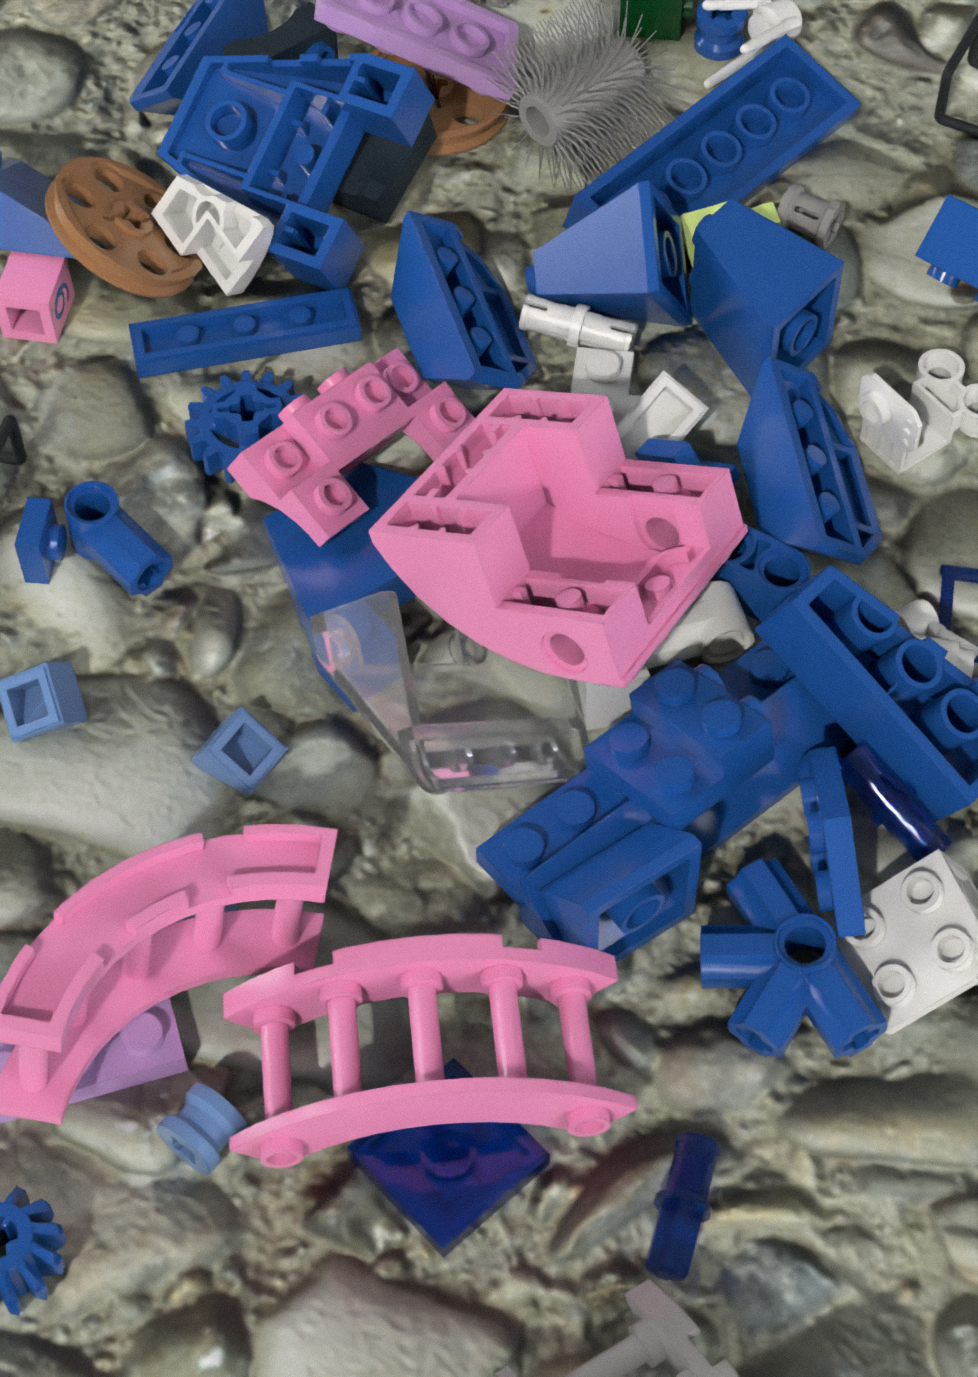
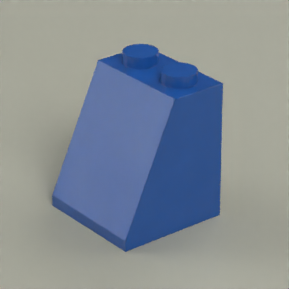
M732 198L713 215L708 214L702 218L692 238L695 250L693 269L689 276V284L691 285L690 313L751 397L761 364L768 356L805 369L831 343L844 261Z

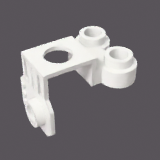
M932 349L922 354L919 358L909 403L876 373L865 374L861 378L857 400L859 411L863 417L860 440L899 475L950 444L953 432L958 428L964 434L978 438V383L966 387L962 384L965 371L964 361L958 354L947 349ZM921 435L923 443L921 444V446L918 447Z

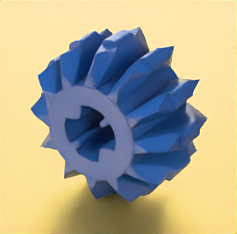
M17 1185L4 1202H0V1247L6 1244L7 1255L0 1258V1302L3 1300L9 1313L19 1317L23 1306L22 1296L30 1292L35 1298L47 1301L49 1290L42 1277L64 1274L65 1262L61 1254L56 1251L65 1246L67 1238L61 1224L51 1223L54 1217L51 1205L43 1199L30 1204L26 1190L19 1188Z

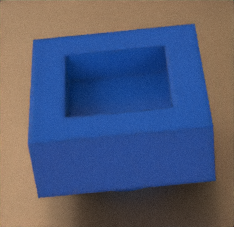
M27 497L14 544L26 583L49 584L55 560L62 561L65 556L67 531L64 524H58L52 499Z

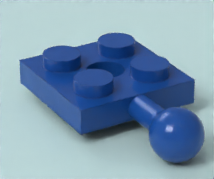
M836 747L815 748L809 750L800 759L796 770V777L800 786L803 811L807 822L809 835L807 836L812 874L815 879L820 913L833 911L838 938L865 935L866 929L852 820L845 792V786L849 778L848 765L842 755L836 751Z

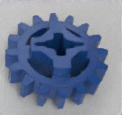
M246 370L241 375V381L235 383L226 375L221 376V388L217 391L206 386L200 389L202 403L190 402L188 405L190 419L185 420L187 441L190 444L194 462L203 460L205 473L209 476L223 469L226 483L232 484L235 479L227 470L230 464L242 451L281 426L283 422L279 419L278 414L293 400L304 394L295 395L294 382L290 379L277 386L274 383L272 372H267L260 381L252 380L250 371Z

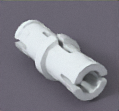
M528 294L525 299V303L528 305H523L520 315L519 329L528 330L567 342V347L576 350L577 347L582 345L589 348L631 352L630 348L634 346L638 330L637 323L617 320L590 312L591 307L578 303L576 307L536 297L533 294Z

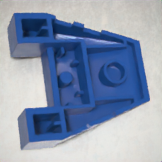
M350 53L349 59H321L319 54H300L298 60H273L270 55L203 56L157 154L179 175L187 174L268 218L274 225V232L267 253L293 277L326 290L346 288L366 246L344 219L330 215L327 211L364 133L366 132L412 148L435 98L415 68L369 53Z
M360 463L343 477L368 506L369 510L356 522H352L334 535L322 547L319 548L295 521L280 510L263 518L266 534L284 582L287 583L294 601L295 611L301 628H304L310 644L316 668L319 674L354 713L405 681L402 636L383 616L416 596L392 570L373 545L368 530L418 478L366 463Z

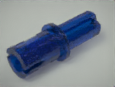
M688 1132L678 1135L665 1189L658 1191L655 1195L654 1205L659 1210L645 1265L646 1269L655 1274L656 1278L664 1281H683L686 1279L701 1223L708 1221L711 1216L712 1207L707 1202L716 1162L718 1156L720 1157L722 1148L719 1143L705 1135Z

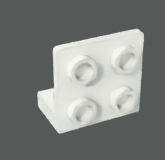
M937 849L861 896L866 929L865 935L838 938L834 914L827 918V922L835 932L837 945L843 957L887 1020V1030L884 1033L888 1035L894 1034L971 987L978 985V890L967 870L940 849Z

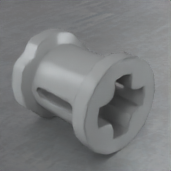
M792 183L784 193L777 209L781 223L778 225L787 230L791 229L816 239L818 247L827 249L840 230L846 204L840 200H834L832 203L805 193L803 185ZM806 212L808 214L818 217V219H812L808 216L803 215L802 213Z

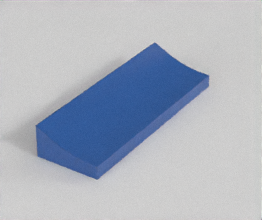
M785 34L675 118V120L660 130L661 133L657 132L645 141V144L640 145L576 194L562 227L570 228L635 184L648 180L679 217L688 212L727 202L731 198L744 205L853 118L861 103Z

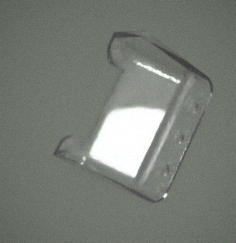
M381 591L310 616L316 655L322 667L414 781L427 793L439 795L563 784L587 768L583 748L589 745V739L577 680L549 675L515 663L478 644L458 629L450 636L448 642L449 653L454 663L410 664L398 598L393 591Z

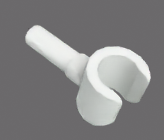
M924 599L915 600L895 611L901 621L898 624L911 634L959 641L960 648L975 651L974 659L978 655V647L947 630L945 626L939 623L937 613L928 601Z

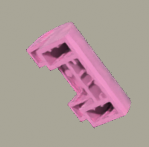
M503 388L368 532L373 545L414 594L447 623L478 644L515 663L549 675L626 688L638 675L639 670L660 643L668 637L671 629L689 606L700 596L701 591L714 574L729 559L730 554L747 534L748 529L742 520L729 468L626 459L607 395Z

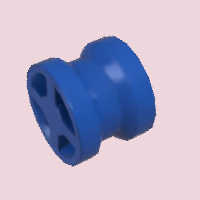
M702 0L696 8V24L698 27L694 33V48L701 56L714 61H727L741 54V45L745 43V34L742 29H744L747 23V10L707 11L702 7L705 1Z

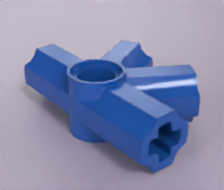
M760 858L741 868L739 874L727 884L726 891L747 925H701L700 932L702 989L748 988L728 1021V1031L735 1035L745 1047L764 1057L774 1056L781 1059L807 1016L835 1059L841 1056L851 1057L870 1047L887 1030V1020L837 948V937L832 926L825 919L814 914L777 858L771 860ZM810 949L817 952L821 958L806 964L796 962L789 956L794 951Z

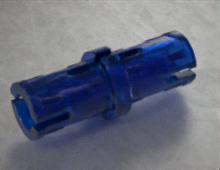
M864 741L839 762L843 781L872 812L868 816L877 827L883 824L907 849L906 851L916 862L937 849L944 852L953 843L954 840L934 822L913 797L917 792L908 782L902 785L883 766Z

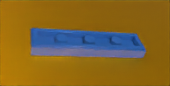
M350 287L128 324L138 379L362 341L361 326Z

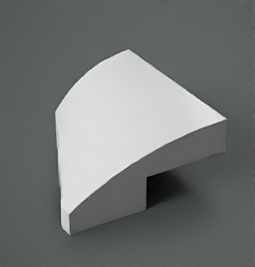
M187 174L176 176L151 213L181 256L197 254L226 296L242 294L263 262L274 232V225L268 218Z

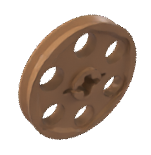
M378 49L370 53L415 68L426 86L427 81L429 82L430 92L438 100V108L434 100L429 113L437 138L427 153L428 156L452 155L472 150L491 140L504 127L508 119L504 117L508 116L492 113L509 114V105L490 96L480 95L470 87L443 75L431 74L422 66L397 55L385 54ZM473 117L480 122L474 125H465L457 122L456 119Z
M88 156L75 158L61 167L56 179L47 189L45 211L48 221L60 242L88 270L120 289L152 298L176 296L190 286L194 277L204 265L197 254L181 257L168 247L175 248L151 214L152 211L147 207L149 206L154 209L167 189L148 175L129 165L102 157ZM98 181L108 185L113 191L104 188ZM67 195L79 200L85 207L74 203ZM89 237L98 240L107 249L99 247L94 242H92V240ZM140 262L150 266L157 274L145 269Z

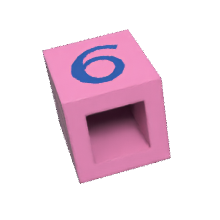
M16 251L10 252L0 278V327L3 338L58 344L75 296L67 258Z

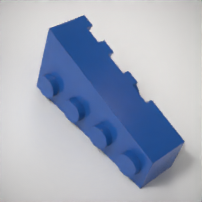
M831 564L792 592L754 630L924 821L930 825L971 805L978 798V676L972 679L947 661L945 656L948 651L930 637H926L923 640L918 639L899 625V615Z

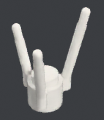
M705 0L702 7L707 11L752 10L753 15L748 21V32L751 39L741 45L740 52L742 55L704 81V87L711 89L721 81L726 80L785 34L791 39L796 38L802 29V16L797 5L792 0H776L774 2L771 0Z

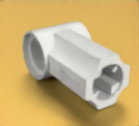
M724 581L708 582L701 591L700 596L689 606L671 629L668 637L660 643L646 661L647 668L670 664L676 659L682 661L701 656L705 662L710 664H724L738 659L749 651L755 641L754 634L733 586Z

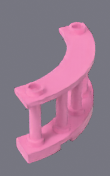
M258 824L244 826L243 834L226 835L206 840L203 839L202 833L188 835L154 846L118 863L89 881L65 900L54 911V920L36 937L31 945L27 943L24 945L0 985V1042L15 1045L0 1073V1114L62 1125L69 1101L82 1075L95 1056L122 1028L157 1003L205 983L231 977L264 974L293 962L298 966L299 973L314 969L324 913L303 911L304 901L325 902L338 829L301 824ZM276 900L275 909H249L224 912V906L230 904ZM195 914V918H191V919H187V920H183V921L177 922V921H179V920H182V919H184V918H186V917H189V916Z
M502 934L426 935L376 941L332 951L333 964L299 973L298 966L293 962L242 983L223 994L224 1020L252 1028L256 1034L260 1035L265 1120L230 1136L229 1151L258 1158L260 1163L266 1167L286 1168L299 1164L307 1155L350 1140L384 1132L429 1125L473 1122L521 1123L568 1130L571 1135L578 1137L595 1136L606 1132L611 1127V1122L638 1109L635 1095L599 1087L597 1083L586 1003L592 998L594 993L618 981L615 956L590 947L540 938L537 942L538 950L503 947ZM479 992L489 995L498 1077L445 1079L436 995L439 993ZM518 996L549 1001L553 1005L558 1006L568 1081L528 1078ZM391 998H408L416 1082L363 1091L356 1008L362 1004ZM328 1014L334 1098L293 1109L289 1033L299 1025Z

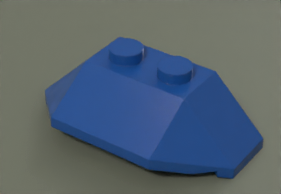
M264 0L195 1L130 96L129 100L133 108L140 112L175 115L203 56H224L223 47L235 40L252 38L268 33Z
M409 210L403 218L391 300L422 379L436 384H441L445 381L448 385L466 389H519L535 374L538 366L523 331L519 329L518 319L505 289L481 257L462 242L465 236L455 223Z
M768 356L761 364L737 442L757 527L760 532L795 549L860 565L883 541V536L857 448L836 411L818 393L822 386L816 375L810 371Z

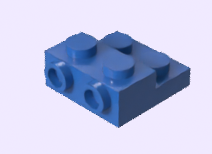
M676 659L629 694L632 713L583 748L586 766L666 827L680 831L775 759L771 730L772 718L765 705L752 695H747L738 700L729 694L720 676L710 666L700 664L693 669L679 659Z

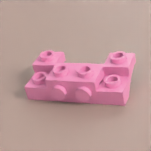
M397 347L373 364L369 361L351 374H349L345 367L339 369L318 387L317 391L320 395L313 400L306 393L293 400L278 414L283 424L242 451L227 470L250 498L265 502L286 514L320 548L334 535L352 522H356L369 510L368 506L343 477L346 473L389 444L400 431L413 439L435 461L475 418L445 381L432 390Z

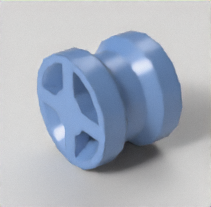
M195 1083L185 1095V1106L178 1114L167 1115L159 1123L156 1130L164 1143L180 1159L200 1173L210 1175L221 1162L220 1151L229 1143V1137L248 1128V1125L237 1109L222 1095L202 1083Z

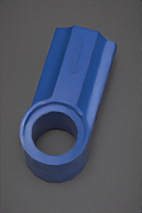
M86 481L74 486L64 499V510L71 545L75 552L85 559L97 561L131 596L143 594L146 597L162 586L166 575L173 569L172 556L120 507L119 498L115 490L108 484L99 481Z

